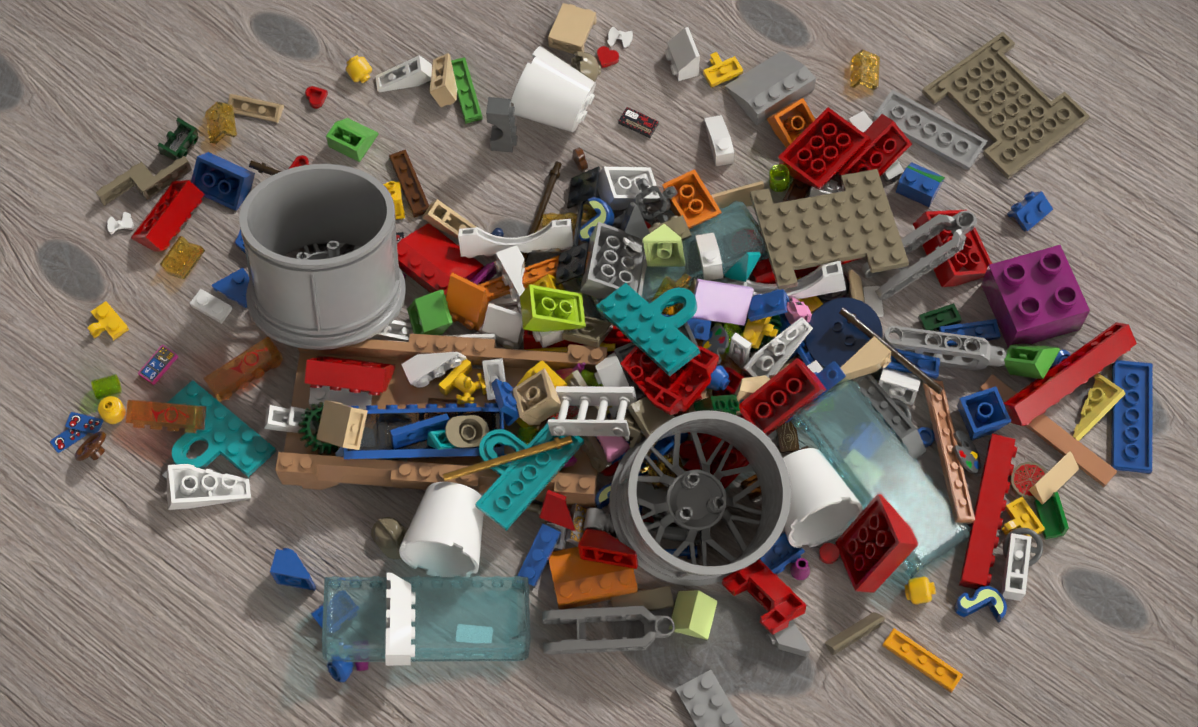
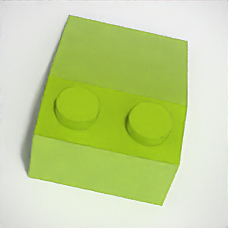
M529 284L520 296L524 330L549 332L581 329L586 326L581 293Z

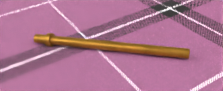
M571 436L560 439L556 437L550 442L444 473V481L453 480L557 448V450L561 449V446L572 443Z

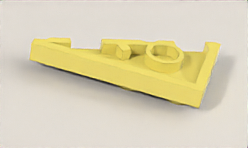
M1099 373L1094 376L1096 380L1093 388L1089 389L1088 398L1083 405L1080 423L1076 424L1073 437L1078 441L1126 394L1123 389Z

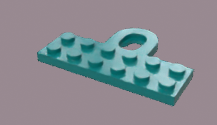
M625 283L596 305L597 310L669 376L700 353L699 348L678 330L697 311L696 297L686 288L670 289L649 304ZM677 303L683 304V308L674 316L665 317L661 314L663 309L668 306H673Z
M194 380L165 404V408L168 409L170 407L168 411L176 417L175 407L178 411V419L190 428L173 445L172 458L175 465L190 464L196 468L204 469L221 454L249 477L276 452L275 447ZM201 440L208 444V449L201 456H197L195 459L187 458L186 454L193 442Z
M547 423L527 445L509 431L502 429L493 430L487 433L480 442V457L483 462L497 458V453H495L493 448L499 443L504 446H510L517 452L553 441L556 437L560 439L566 436H551ZM571 436L572 443L561 446V449L557 450V448L492 467L491 469L500 477L476 502L475 506L507 531L584 444V440L579 436Z

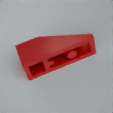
M586 529L578 544L580 559L633 569L638 568L636 551L604 531Z

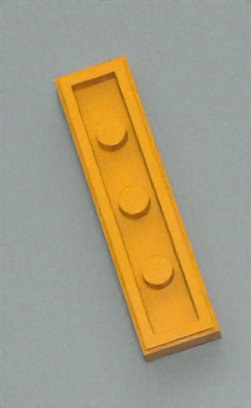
M893 628L882 645L951 693L963 676L962 673L895 628Z

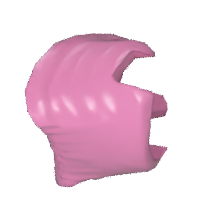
M596 436L603 447L608 463L613 462L630 448L623 436Z

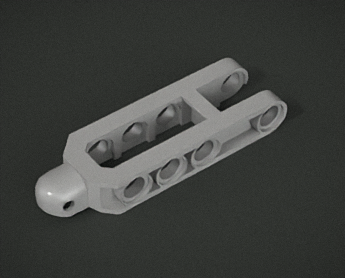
M961 211L953 217L938 214L902 238L901 240L907 255L945 229L950 230L953 234L952 240L941 247L938 246L934 252L925 258L921 257L920 261L913 266L898 268L900 272L888 279L887 283L875 291L879 299L885 300L963 250L966 239L965 234L975 228L977 224L976 216L970 211ZM868 262L861 268L867 278L880 273H871Z
M900 326L888 327L884 334V340L895 349L923 354V352L934 353L933 357L940 358V366L977 371L986 369L987 366L1002 367L1005 365L1004 359L1006 358L1007 351L1001 347L991 346L986 339L981 337ZM897 333L899 339H890L889 334ZM935 338L938 344H928L927 340ZM955 341L957 347H949L947 342ZM969 343H973L976 345L977 349H967L966 345ZM942 354L952 355L953 359L945 360ZM962 357L972 358V362L965 363Z
M644 606L565 609L542 612L543 624L577 623V639L561 640V642L552 643L543 642V653L550 655L646 650L655 638L669 637L675 630L674 621L670 617L654 616ZM640 620L644 624L645 636L643 638L627 639V637H623V639L614 640L602 638V640L586 641L585 623Z

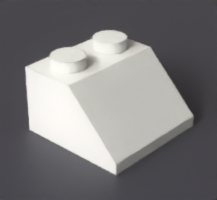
M686 27L667 42V50H665L666 58L672 64V74L676 75L678 81L699 76L700 55L690 30Z
M489 303L482 334H495L496 343L503 345L506 349H519L524 336L522 314Z
M884 368L879 385L890 398L899 399L905 404L913 406L921 380L912 373H903L898 370Z

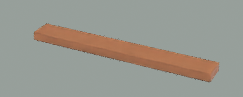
M993 374L979 389L983 391L996 386L1003 403L1017 394ZM1039 415L1031 420L1030 424L1026 425L1027 428L1063 456L1070 451L1078 467L1103 487L1117 473V470L1046 415Z
M934 380L944 388L943 381ZM923 382L954 522L973 523L975 517L963 466L953 449L957 445V440L953 435L954 428L945 389L940 394H937Z

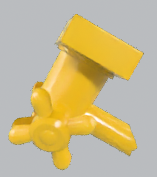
M468 359L463 360L439 384L440 392L444 396H447L455 387L463 393V397L458 394L456 395V399H458L457 404L459 405L474 403V398L471 395L477 389L481 388L483 395L487 394L486 384L481 373H477L479 379L476 382H472L471 378L467 377L472 370L471 362Z

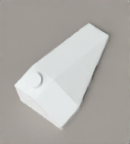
M801 317L753 354L741 370L748 377L776 375L813 328Z
M190 464L168 465V510L190 509L251 499L249 479L212 472L213 470L196 468Z

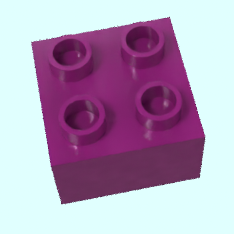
M1061 245L990 264L981 284L1008 348L1010 345L1034 344L1078 331L1083 326L1090 312Z

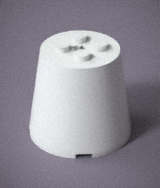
M539 46L532 54L534 60L531 64L527 63L511 100V103L514 104L513 107H515L514 115L573 133L587 115L588 111L586 109L588 105H591L595 97L593 92L596 82Z
M807 448L785 456L783 460L787 467L791 486L790 510L784 526L789 543L796 548H801L802 545L808 544L810 548L822 545L841 536L851 525L850 523L862 512L863 508L859 500L820 450Z
M436 482L429 485L401 543L399 554L402 560L414 569L417 567L427 570V575L443 579L470 578L472 573L476 574L480 562L484 513L475 504L482 496L474 489L454 482Z

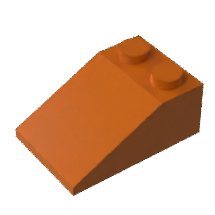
M801 98L771 115L767 120L776 136L787 148L815 118L804 98Z
M695 169L662 184L664 191L670 186L676 188L677 195L672 199L669 198L671 202L670 210L678 217L683 215L689 229L721 214V210Z
M452 273L446 295L452 321L462 323L469 330L479 331L484 324L488 308L486 289Z

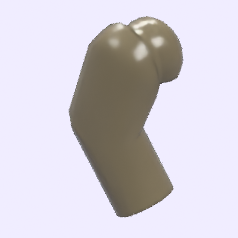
M532 502L527 507V511L538 513L540 516L543 504ZM540 518L541 523L547 524L548 521Z

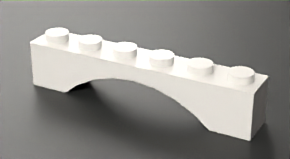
M571 219L552 220L538 232L518 238L495 236L478 227L459 229L458 233L461 257L466 256L467 258H473L477 255L493 256L497 252L517 245L522 253H529L532 250L549 251L553 248L564 250L573 246Z
M515 245L497 252V261L494 263L497 271L502 272L503 282L506 286L509 285L510 294L513 299L517 300V306L521 313L520 296L525 290L522 284L525 262L519 248ZM564 330L549 332L533 331V336L536 342H540L544 348L564 340L562 339Z
M841 261L821 264L815 271L798 279L797 287L784 289L789 299H803L846 290ZM750 280L728 283L752 287L754 289L752 297L757 294L778 290L777 284H763Z

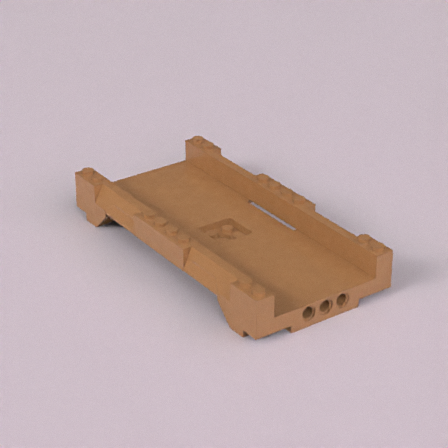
M410 334L409 342L367 339L357 344L336 349L315 350L298 348L300 354L291 406L311 409L309 405L310 384L305 383L306 362L308 359L317 356L396 364L387 390L383 393L380 392V395H372V405H378V409H386V405H398V409L406 408V405L418 404V408H426L425 404H437V408H445V404H457V394L463 397V393L456 387L447 396H444L439 389V384L454 368L447 370L443 376L434 378L427 386L418 388L410 384L401 364L417 354L459 352L466 356L471 365L483 366L482 361L503 358L506 382L515 388L526 372L542 360L554 372L560 369L574 368L578 363L585 362L584 369L580 374L588 387H604L602 383L598 384L594 373L597 372L595 366L608 357L607 347L596 348L592 346L568 345V352L496 348L495 339ZM472 368L467 377L471 378L472 382H476L479 379L477 373H481L485 381L483 369ZM481 388L475 390L471 395L474 398L473 402L477 403V407H484V403H497L496 399L488 400L487 394L483 395ZM457 404V407H465V405ZM425 412L424 420L447 414L449 419L458 416V413ZM463 412V416L475 415L483 418L489 427V432L495 430L494 412ZM405 413L413 423L419 421L418 413ZM367 414L364 428L373 429L375 433V425L379 419V414ZM504 420V430L511 432L527 445L546 425L544 420L540 425H533L525 431L515 421L508 426ZM385 430V440L390 442L391 435ZM287 432L284 452H278L275 471L282 484L298 485L304 489L323 490L339 485V483L426 490L433 483L445 482L444 473L483 461L480 456L407 458V461L380 460L376 458L343 459V457L336 456V453L332 450L329 455H326L325 451L319 455L318 449L311 452L312 446L310 445L306 448L304 445L307 441H300L304 434ZM376 438V445H379L380 442ZM420 441L406 446H419ZM504 446V454L515 452L510 446ZM581 447L573 455L577 462L573 466L562 467L535 498L536 500L544 502L547 491L551 490L567 496L566 504L568 508H572V505L575 503L583 507H595L598 472L592 467L589 457ZM489 468L446 482L462 484L474 489L479 494H484L500 475Z

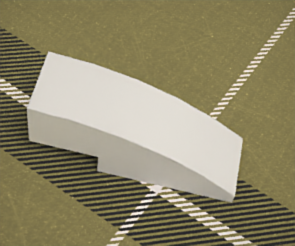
M270 405L266 412L264 429L298 433V430L302 428L298 426V422L303 421L300 416L305 414V409L292 406L290 409ZM311 421L310 430L311 433H315V427Z

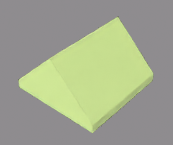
M663 224L643 238L647 266H685L682 239L668 226Z
M699 590L678 591L671 618L675 624L674 632L708 640L717 600Z

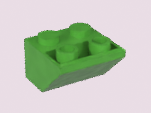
M345 118L334 123L326 135L329 148L360 162L379 134L360 123Z
M443 290L417 298L407 308L414 334L442 335L451 326L452 316L449 312L448 302Z
M1027 343L1010 345L1004 359L1005 367L1010 375L1044 379L1060 349L1058 347Z

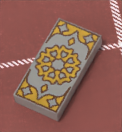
M577 503L572 505L570 513L576 532L567 529L566 541L578 546L585 532L583 528L587 508Z

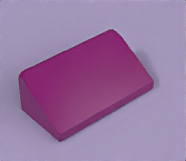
M495 263L486 264L470 281L477 285L489 281L497 273Z

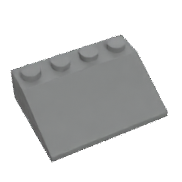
M780 51L725 85V89L757 126L792 102L812 92L815 88L816 78L805 65L784 51Z
M598 222L590 236L585 274L582 278L580 292L596 298H606L623 284L627 283L642 297L647 266L644 247H642L641 253L634 251L623 242L624 237L630 240L628 238L630 234Z

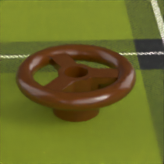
M99 431L85 440L76 451L75 459L83 461L90 457L93 460H97L105 452V449L101 446L106 438L105 432Z

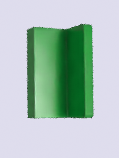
M1058 491L1053 492L1052 496L1043 505L1038 500H1035L1034 505L1039 521L1045 528L1043 531L1044 538L1050 539L1064 536L1069 526Z

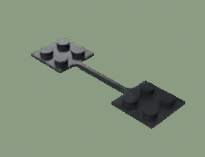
M599 166L571 178L567 208L569 209L576 205H579L573 246L559 255L555 280L556 286L585 274L589 243L586 242L578 246L584 203L588 199L596 197Z

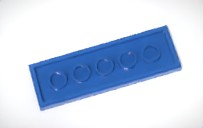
M1116 360L1112 363V382L1123 389L1126 394L1112 407L1111 467L1119 471L1151 474L1153 363Z

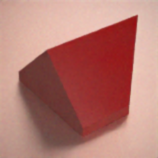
M548 490L539 518L576 532L566 504L567 496Z

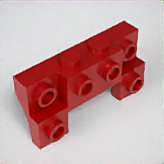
M760 559L722 579V585L733 596L747 590L768 611L760 616V623L772 635L787 628L789 621L805 614L807 605Z

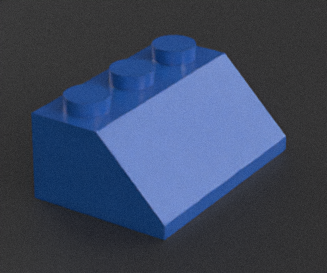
M207 152L197 156L191 182L205 194L204 197L237 211L252 188L255 173Z

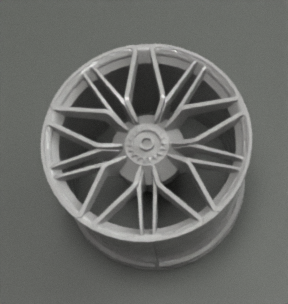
M311 164L279 172L262 181L248 194L239 214L241 236L245 246L250 279L246 300L252 320L265 334L281 343L298 348L315 350L336 349L363 342L380 333L394 321L404 304L406 288L404 276L398 264L395 206L390 192L379 180L368 173L352 167L335 164ZM327 244L328 251L320 252L317 245ZM350 245L355 246L352 252L342 255ZM308 246H312L315 253L310 254ZM300 248L305 250L304 258L302 252L297 254V259L284 256Z
M720 411L686 413L664 423L648 438L645 435L642 436L639 444L635 443L634 448H629L621 459L614 473L610 490L609 507L612 525L618 540L636 551L638 566L652 576L665 582L682 586H703L717 583L734 571L756 562L777 541L784 529L790 510V478L779 450L771 439L754 424L736 415ZM690 432L699 460L700 470L685 472L679 466L681 433ZM697 433L708 434L721 439L707 462ZM675 435L672 464H670L652 445L663 438ZM724 441H726L730 445L716 472L712 475L710 474V465ZM733 446L751 464L750 466L721 471ZM649 449L676 478L663 474L647 455ZM644 459L658 476H638ZM752 470L755 471L758 481L732 498L726 496L725 489L720 482L722 477ZM637 482H658L668 487L665 502L653 504L638 498L636 495ZM760 486L762 511L735 503ZM638 504L653 511L641 516ZM726 506L761 515V520L757 521L731 515ZM668 511L669 515L659 522L645 527L643 519L656 513ZM720 519L726 523L742 550V553L736 559L710 537V527L714 526ZM732 520L759 525L748 547ZM672 522H675L687 531L684 542L671 555L659 543L665 528ZM659 526L654 540L648 530ZM698 531H700L702 566L696 565L694 540ZM706 544L730 563L724 566H707ZM688 545L691 563L677 558Z

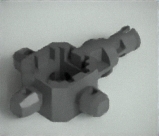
M645 178L637 181V186L642 192L636 195L635 204L638 206L643 219L651 220L657 218L658 220L656 221L658 223L667 222L669 218L664 213L670 210L671 202L669 198L672 199L677 195L676 188L670 186L664 191L663 187L660 186L649 187L650 184ZM655 191L659 194L663 207L651 214L644 205L643 198ZM627 210L614 219L613 224L615 226L613 227L620 229Z

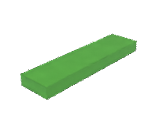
M465 57L452 60L457 96L465 124L483 120Z

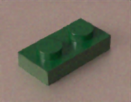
M954 303L918 316L923 330L937 331L941 326L955 325L961 323L962 320Z

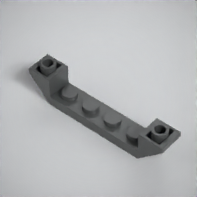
M871 374L843 382L849 390L852 388L857 390L900 441V451L910 463L926 453L927 450L917 428Z

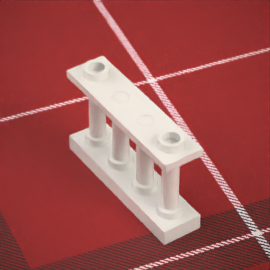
M556 386L561 407L558 419H548L551 436H630L628 423L624 418L627 406L637 401L634 387ZM569 406H580L577 420L566 419ZM588 406H599L596 420H585ZM607 406H619L616 420H605Z

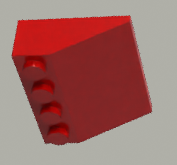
M827 107L778 156L779 165L791 177L820 190L870 137Z
M967 210L926 211L913 223V226L916 230L938 214L953 217L959 212ZM976 228L965 234L966 239L963 250L933 269L941 287H954L984 278L988 265L992 264ZM945 229L922 244L927 256L934 252L938 246L941 247L952 240L953 234L950 230Z
M430 223L422 226L397 243L399 268L428 292L433 293L443 290L445 298L452 273L470 281L484 267L474 257H461L460 247Z
M317 356L308 359L306 362L305 383L310 384L311 388L330 386V390L335 391L347 388L352 393H361V390L368 391L370 395H380V392L383 393L387 390L396 364Z
M877 494L835 542L854 590L874 593L919 545L912 528L882 494Z

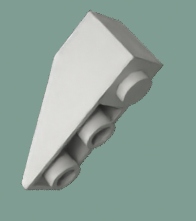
M459 352L417 354L401 365L410 384L421 388L427 386L434 378L443 376L447 370L459 366L467 358Z

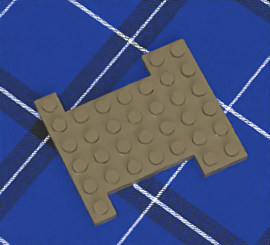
M1001 32L924 87L922 93L933 104L948 95L995 142L984 150L983 155L1009 179L1085 123L1090 116L1066 92H1063L1051 101L1004 55L1014 47L1015 43L1004 32Z
M877 169L841 175L840 180L844 189L842 192L774 204L769 188L750 192V198L778 290L797 287L798 282L794 270L820 266L821 264L836 261L842 262L866 257L871 273L908 266L909 261Z

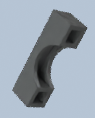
M488 97L487 123L494 125L492 126L490 138L491 151L513 153V147L517 146L518 135H516L517 126H515V107L511 106V99Z

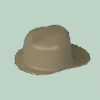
M475 415L453 417L447 422L445 427L448 441L455 447L460 448L479 446L482 438L489 433V427L485 420Z
M380 518L371 529V536L374 542L388 558L401 559L399 549L407 531L395 518Z

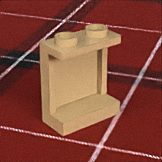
M563 3L548 36L549 47L572 54L576 51L584 52V44L590 30L597 22L596 12L576 7L573 4Z
M325 400L316 439L339 447L359 450L368 410Z

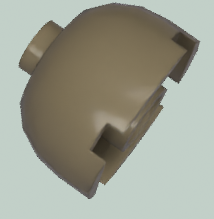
M574 52L573 54L576 57L571 59V66L595 82L598 75L601 74V66L598 65L596 58L588 52Z

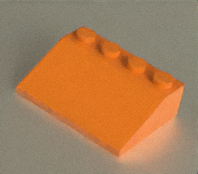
M578 546L553 551L548 560L559 610L611 600L612 597L638 592L633 568L580 559Z

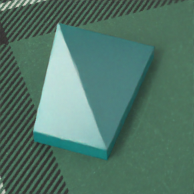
M747 252L724 274L725 277L746 282L761 256L760 252Z
M445 430L430 431L428 433L427 445L438 450L460 448L455 447L448 441Z

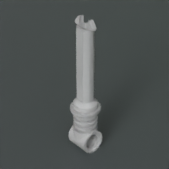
M598 508L586 510L584 531L592 529L605 530L606 533L611 531L610 534L615 532L610 513L606 516L605 511ZM643 522L645 527L654 524L650 522ZM668 525L664 530L662 538L684 542L687 530ZM659 526L648 530L652 537H656ZM694 540V546L699 544L700 540Z

